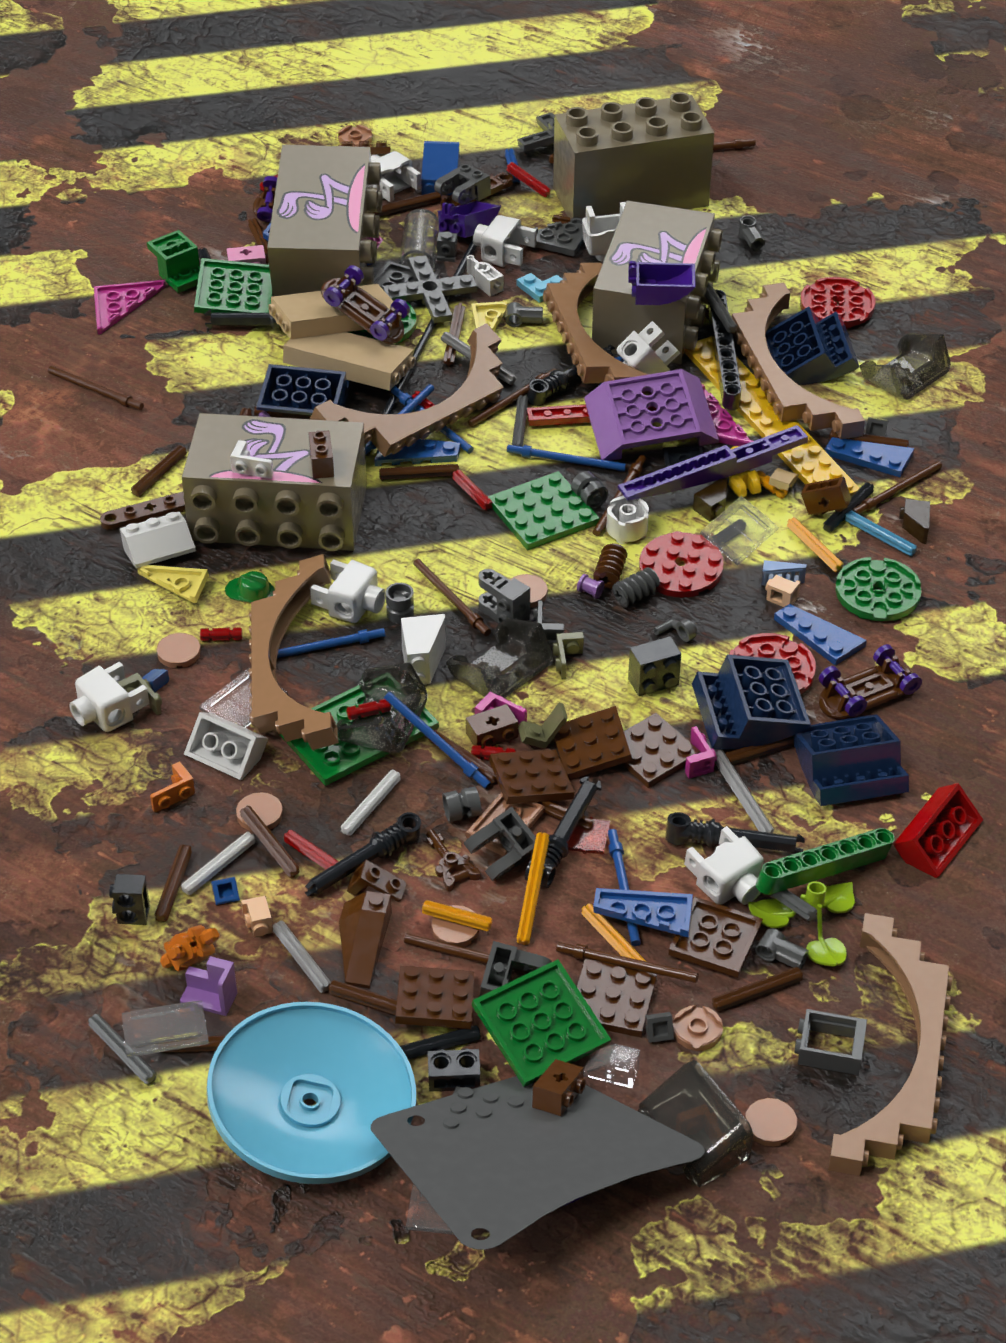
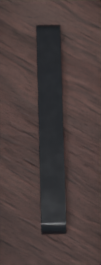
M715 290L728 310L725 292ZM708 302V316L722 405L725 409L736 410L740 407L741 384L732 332H727Z

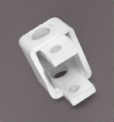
M393 151L382 157L377 154L371 156V162L381 164L380 185H373V188L382 190V199L385 198L389 202L394 201L395 193L410 186L416 190L421 189V173L412 167V161L404 155Z
M626 202L620 203V214L595 216L592 206H586V218L582 219L583 240L588 253L595 256L601 262H604Z
M498 215L489 226L477 225L473 236V244L481 247V259L484 262L500 267H505L507 263L521 266L523 263V248L519 246L522 244L535 247L537 229L521 226L520 219Z
M653 321L639 334L633 331L616 350L624 360V364L647 374L670 371L667 365L680 354L668 340L654 352L651 347L665 334Z
M332 560L330 563L331 579L335 581L330 588L326 589L314 584L310 588L311 604L328 609L330 617L351 623L358 622L366 610L379 613L386 598L385 589L378 587L376 569L355 560H351L348 564Z
M120 662L105 670L101 666H97L76 680L77 699L70 702L69 707L73 717L81 726L94 721L103 731L110 732L132 721V713L149 704L147 688L142 685L127 693L117 683L125 679L124 668Z
M726 826L721 830L719 846L706 859L693 847L687 849L684 865L697 877L696 885L716 904H724L736 897L745 905L755 900L761 893L756 888V881L764 860L762 855L745 836L738 838Z

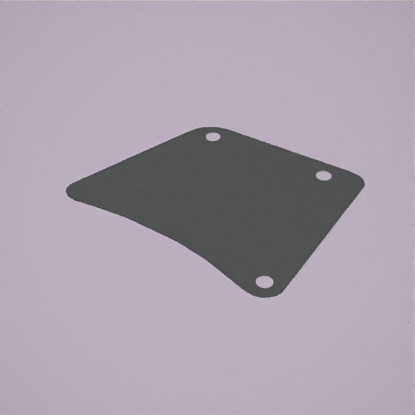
M517 1076L472 1089L473 1096L468 1099L460 1098L457 1093L381 1116L371 1124L373 1134L458 1240L469 1248L480 1250L499 1246L544 1215L579 1197L634 1176L692 1162L701 1158L705 1153L704 1147L697 1141L585 1085L583 1093L578 1094L574 1099L573 1105L567 1108L561 1116L532 1108L533 1085L535 1083L533 1082L523 1087ZM495 1092L498 1094V1101L486 1103L483 1101V1094ZM512 1096H519L524 1100L523 1106L513 1108L508 1105V1099ZM462 1102L466 1105V1111L461 1114L453 1113L450 1109L451 1104ZM486 1106L491 1109L492 1114L488 1118H479L476 1115V1109ZM411 1116H421L425 1119V1122L420 1126H413L407 1120ZM447 1117H455L459 1120V1126L455 1129L445 1128L443 1120ZM483 1228L489 1231L490 1236L485 1240H477L471 1236V1232L475 1229Z

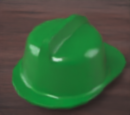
M257 571L243 574L239 578L229 581L225 587V593L229 598L250 603L273 596V591H275L274 586L268 582L267 577Z

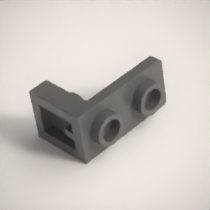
M538 600V608H534L533 621H538V623H533V636H537V645H553V643H556L557 634L564 633V624L542 623V600Z

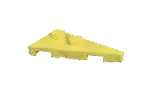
M507 301L471 304L475 329L487 323L495 331L506 312Z
M154 565L137 568L139 575L193 603H197L209 577L208 569Z

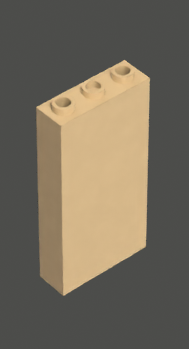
M379 284L358 286L390 309L393 300ZM321 291L271 297L269 313L290 339L365 330L338 309L329 305L322 297Z
M348 332L290 339L283 345V363L304 368L346 372L347 380L389 391L399 383L403 376H406L407 372L415 364V357H413L414 349L395 344H386L380 340Z

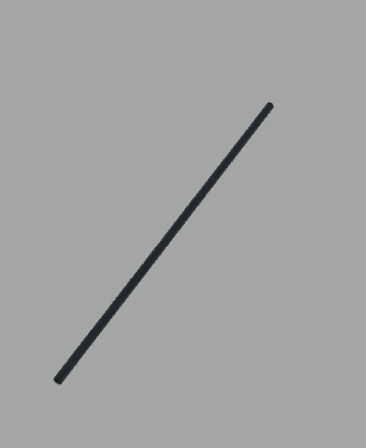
M473 239L453 277L463 274L467 266V256L473 255L477 247L473 244ZM451 295L444 296L447 303ZM432 318L414 350V367L437 324L433 323ZM414 367L396 385L401 391L405 387ZM394 394L389 398L382 414H391L398 400Z

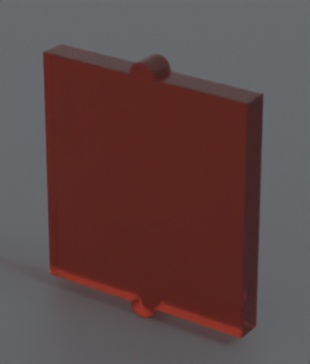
M589 817L594 820L593 826L590 830L577 826L567 842L568 849L570 851H579L583 854H604L610 821Z

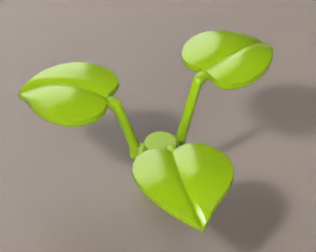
M810 882L807 885L806 895L802 894L800 898L817 909L819 941L808 943L806 947L809 950L808 957L817 964L840 966L846 960V948L836 938L823 939L822 908H827L833 913L850 911L854 907L855 902L853 884L848 882L826 887L821 882ZM765 899L748 903L751 914L762 918V925L770 928L787 926L789 918L794 917L796 914L776 899Z

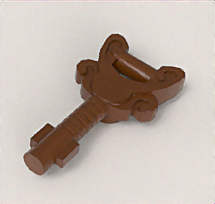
M429 830L426 833L428 844L431 848L435 847L442 857L439 865L435 868V873L439 877L443 876L446 891H452L455 883L469 878L474 881L480 879L481 872L470 863L468 855L460 856L455 852H449L443 844L444 839L440 833L436 834L434 830Z

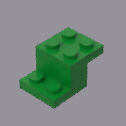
M180 230L147 242V248L157 257L159 276L177 293L197 286L200 270L198 247Z

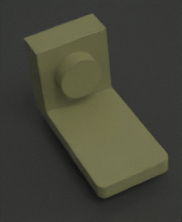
M583 632L557 634L556 643H553V655L558 657L555 658L556 671H560L561 679H566L565 655L583 654Z
M138 673L117 682L127 693L144 685L148 691V705L156 715L161 714L162 699L157 692L154 693L149 682L146 679L143 680Z
M559 702L542 726L522 721L518 726L522 743L545 749L567 721L568 717L564 704Z

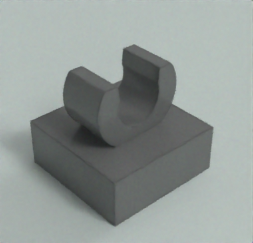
M868 417L865 434L886 437L888 420Z
M670 1012L645 1015L646 1033L649 1043L674 1039L672 1015Z

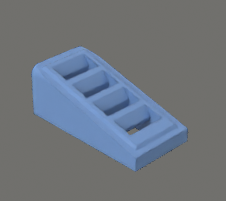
M764 560L761 585L766 586L768 580L773 579L775 575L793 582L798 580L804 583L807 564Z

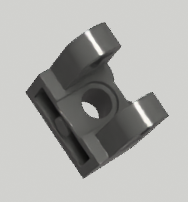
M463 164L437 179L434 189L443 196L453 192L452 199L464 205L474 199L480 201L491 195L490 175L469 164Z
M484 569L479 572L478 584L488 592L479 596V610L511 632H514L530 620V587L515 578L509 580L492 569Z
M510 807L494 818L491 823L474 833L464 842L465 847L472 854L497 838L508 854L497 860L485 871L492 881H496L533 855L536 837L513 807Z
M493 941L480 988V996L509 983L513 968L532 972L552 961L541 955L518 950V947Z

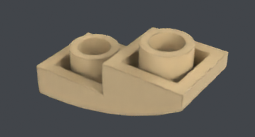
M777 468L770 477L769 485L788 491L790 487H793L799 474Z

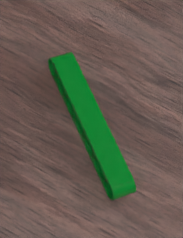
M878 828L767 862L762 866L756 881V888L763 894L771 895L883 860L887 857L895 836L887 829Z

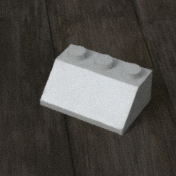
M170 512L162 517L149 518L144 522L132 523L120 528L124 551L135 568L196 551L186 520L180 512Z
M199 712L184 755L242 780L261 759L268 738L213 713Z

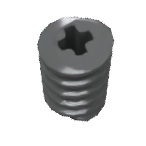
M647 567L636 574L624 578L622 581L616 582L612 587L613 594L618 603L626 608L629 604H634L636 600L640 601L643 597H648L649 593L654 594L656 587L660 585V580L655 571Z

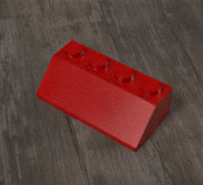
M959 783L939 787L893 845L905 863L937 878L980 825L983 818Z

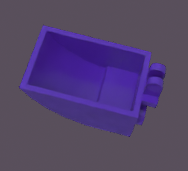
M479 201L458 206L443 203L442 210L438 211L439 232L457 233V236L465 238L473 236L477 225L489 226L498 215L501 205Z
M630 261L628 283H632V297H635V305H663L675 302L688 295L696 287L695 263Z

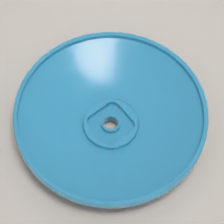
M293 1002L259 1011L243 1020L226 1035L212 1058L207 1078L206 1095L208 1109L216 1130L229 1148L249 1165L273 1177L291 1182L327 1184L349 1180L365 1174L391 1156L371 1131V1124L381 1116L415 1106L416 1084L411 1065L405 1053L392 1036L381 1026L355 1011L337 1005L320 1002ZM305 1099H313L317 1104L308 1106L303 1101ZM413 1116L409 1117L407 1120V1122L410 1125L412 1123Z

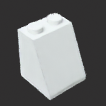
M445 614L401 618L402 652L408 686L430 684L446 649Z

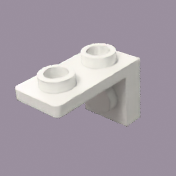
M238 440L230 456L232 472L272 479L274 476L272 460L251 457L250 451L247 450V441Z

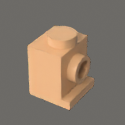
M775 575L766 584V600L782 607L789 604L793 605L799 598L801 582L798 580L793 582Z
M265 896L242 900L243 919L245 920L246 927L252 929L253 936L273 933L271 914Z

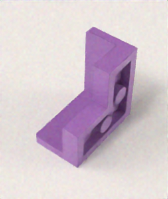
M210 956L206 964L207 970L189 966L185 973L187 987L180 999L181 1005L226 1016L237 995L234 962Z

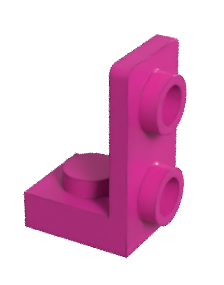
M489 692L475 706V714L507 704L517 719L518 725L522 721L527 722L526 709L492 692Z
M697 726L691 728L690 741L700 750V753L686 757L685 774L688 779L714 772V763L717 760L716 753L713 748L710 749L705 735L700 733Z

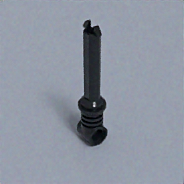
M209 309L204 314V316H211V323L205 322V326L212 329V326H271L273 329H277V331L282 330L270 313L211 312Z
M613 345L603 348L604 351L613 356L611 350L615 349ZM572 365L563 371L553 370L549 376L543 379L532 380L529 384L527 395L529 404L533 406L544 405L547 398L558 392L563 393L566 391L569 383L580 377L576 366Z
M588 776L580 779V784L582 785L553 835H549L540 886L550 887L556 874V868L562 858L568 856L567 842L596 791L602 790L599 780L595 785L588 781ZM531 860L525 872V880L527 881L529 876Z
M406 812L393 825L381 832H374L369 844L310 879L309 883L305 886L308 889L305 892L306 896L310 897L314 893L319 894L353 873L365 860L372 861L377 857L390 858L394 850L399 849L404 844L415 843L420 836V817L415 813Z
M675 812L671 813L667 818L665 838L674 845H683L689 839H692L691 842L693 843L694 840H697V843L703 841V844L711 848L712 845L717 846L719 844L721 830L725 827L719 822H715V819L706 821V824L703 823V820L697 823V819L691 822V818L685 813ZM728 827L738 838L745 836L755 848L792 852L794 854L803 852L802 848H796V842L805 843V838L800 834L790 836Z

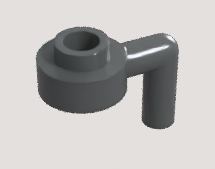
M671 619L653 628L656 635L674 628L677 630L679 637L685 642L694 639L697 632L696 625L689 619L681 621Z

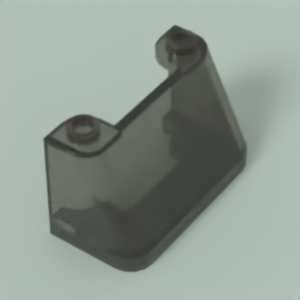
M908 333L898 343L900 355L886 365H876L874 361H865L859 365L864 379L898 399L908 400L947 374L950 370L951 362L944 334Z
M511 618L505 619L495 630L497 645L471 663L463 655L453 656L446 661L450 673L484 697L489 692L506 698L547 668L552 661V651L541 623Z
M411 663L365 669L359 682V687L366 696L363 704L373 701L378 703L379 700L384 699L388 692H391L420 717L427 702V690ZM392 705L389 712L382 713L379 711V714L363 718L358 716V719H355L352 724L348 719H341L337 723L338 738L341 741L391 754L403 751L415 727Z
M692 1060L680 1067L639 1103L638 1112L697 1141L704 1147L705 1153L701 1158L684 1163L685 1166H683L686 1177L690 1181L693 1180L699 1188L748 1161L751 1157L753 1131L749 1122L696 1060Z

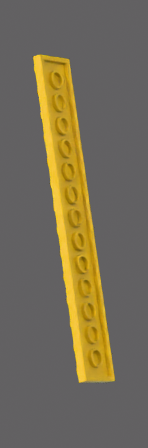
M712 336L697 341L695 350L685 349V354L720 391ZM736 357L741 384L740 407L736 410L762 438L798 425L808 436V443L777 455L794 473L799 474L798 478L804 484L844 477L852 496L859 489L854 481L796 420L781 422L778 415H775L772 404L768 402L765 391H762L759 380Z

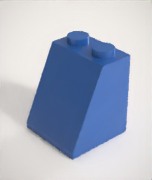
M424 141L421 176L422 195L436 192L434 185L437 179L460 167L459 142Z

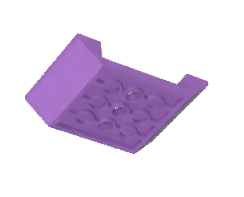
M683 369L606 381L584 397L601 460L613 461L621 459L622 449L697 437L699 446L719 443L700 378ZM650 391L652 395L647 396L643 392ZM655 407L657 410L649 411L647 408ZM658 422L662 425L660 427H655L652 425V423Z

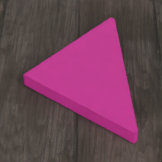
M165 280L95 286L94 297L98 335L105 332L166 287Z
M701 384L719 443L742 446L753 442V440L747 437V433L742 427L733 421V417L727 410L719 405V401L712 393H708L704 384Z

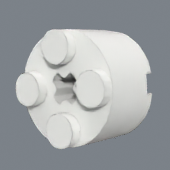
M624 496L617 497L610 502V506L607 508L606 529L608 534L616 539L617 543L626 544L647 536L649 516L647 503L640 498L637 500H627Z

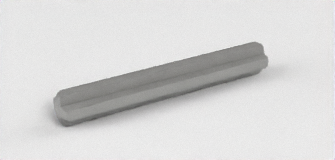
M279 921L274 923L273 932L319 992L325 993L329 991L330 980L285 922Z

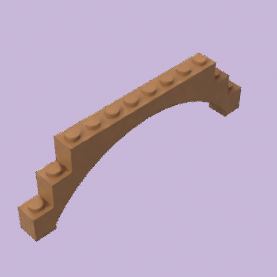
M580 263L579 270L576 273H564L563 280L560 283H547L546 290L543 292V301L546 302L548 311L552 314L553 322L557 325L558 333L561 334L562 341L566 344L567 352L571 355L572 363L576 366L577 373L583 383H603L648 375L608 354L591 339L581 325L577 309L582 301L593 292L602 263ZM650 391L643 392L644 395H652Z
M784 282L763 285L759 298L748 299L744 312L732 314V318L737 324L736 332L732 333L735 336L736 344H739L741 347L742 355L747 358L749 367L753 369L755 378L759 380L762 391H765L768 402L772 404L775 415H778L781 422L803 419L810 431L832 428L840 439L863 436L865 419L858 408L844 407L810 393L790 379L772 358L767 347L765 335L775 317L783 309L789 308L790 292Z
M487 323L473 330L467 341L470 345L471 359L466 381L452 396L435 406L405 414H374L349 409L328 400L314 408L310 420L364 423L365 444L371 441L384 457L391 453L396 454L401 448L413 445L416 440L420 438L425 439L430 433L434 431L439 432L445 425H452L459 418H466L473 411L481 410L486 404L490 402L495 403L501 397L500 393L504 387L496 377L500 373L499 369L503 363L495 353L498 351L501 339Z
M324 554L299 561L297 575L275 581L273 596L251 602V611L249 612L251 621L249 626L251 635L249 640L251 649L249 660L252 668L249 669L252 683H249L252 698H249L252 713H249L251 724L257 727L260 734L276 729L278 734L283 735L286 742L303 737L304 742H308L312 750L337 744L338 727L331 712L322 713L309 709L290 698L279 687L276 675V662L284 634L293 618L311 598L310 588L312 585L323 587L331 583V570Z
M865 913L860 947L868 949L878 958L902 988L915 1020L917 1058L911 1074L901 1091L883 1110L859 1127L842 1135H833L828 1171L860 1176L861 1167H867L869 1156L894 1160L896 1150H902L903 1140L928 1144L930 1134H936L938 1119L933 1118V1112L938 1113L940 1097H935L936 1091L940 1092L942 1076H937L938 1071H942L944 1056L940 1055V1050L944 1051L946 1044V1035H942V1030L946 1031L948 1024V1015H944V1010H949L951 996L946 995V991H951L953 976H948L949 965L924 961L925 952L920 951L921 941L897 938L898 928H893L894 918Z

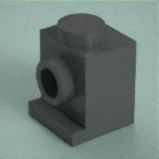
M439 232L437 238V261L455 262L457 255V233Z

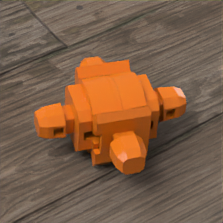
M198 925L173 936L170 941L164 943L167 953L160 959L164 968L174 966L175 970L179 972L188 969L189 966L205 961L209 955L215 953L213 943L220 936L217 929L209 928L206 930L204 926Z

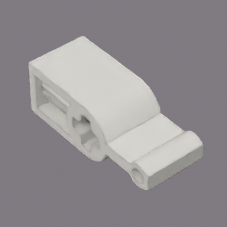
M473 255L467 256V273L474 276V280L481 290L489 296L504 291V275L490 264L478 262Z

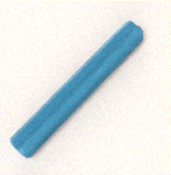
M849 511L845 515L846 522L909 556H913L916 553L917 546L858 513Z

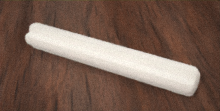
M395 770L388 772L341 825V832L343 834L351 836L400 781L399 772Z
M250 832L244 833L182 883V891L187 895L194 893L255 843L254 835Z

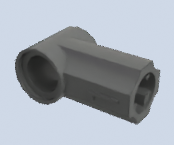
M743 216L740 219L738 235L741 239L746 240L754 251L760 250L765 245L766 240L756 227V219L752 216Z
M517 302L508 304L506 308V323L509 326L518 327L522 323L542 324L543 307H524Z
M768 929L755 948L757 955L765 961L776 959L791 967H799V969H802L809 953V950L787 941L785 936L776 929Z

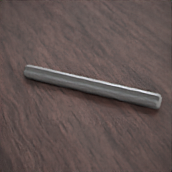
M706 738L707 744L709 745V747H710V749H711V745H710L709 739ZM714 749L717 757L715 761L716 766L758 831L773 833L774 828L724 751Z

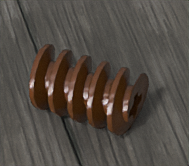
M612 543L607 544L601 550L593 579L604 581V589L612 590L613 585L620 580L628 554L626 549L619 544Z

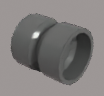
M590 471L579 473L571 483L573 492L580 496L581 500L587 506L589 505L591 509L600 507L607 500L608 489Z
M394 583L386 589L387 618L394 623L400 624L401 618L414 616V592L410 585Z
M475 786L464 788L461 790V793L455 790L442 794L444 812L448 822L462 820L463 816L467 818L481 816V802Z

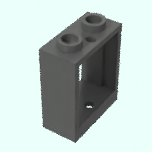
M806 1009L805 1019L800 1018L798 1033L802 1034V1039H796L794 1051L795 1054H799L798 1065L859 1075L867 1019ZM810 1030L854 1038L851 1055L807 1047Z

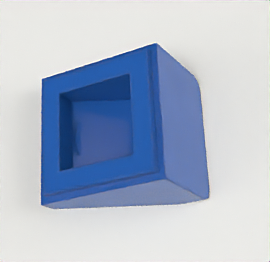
M153 669L142 679H146L149 682L151 689L155 693L169 682V674L166 669Z
M235 877L211 881L216 905L240 901Z

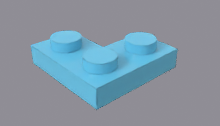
M529 273L517 279L516 286L540 303L543 302V292L546 290L547 283H560L563 279L555 275L541 281L535 275Z

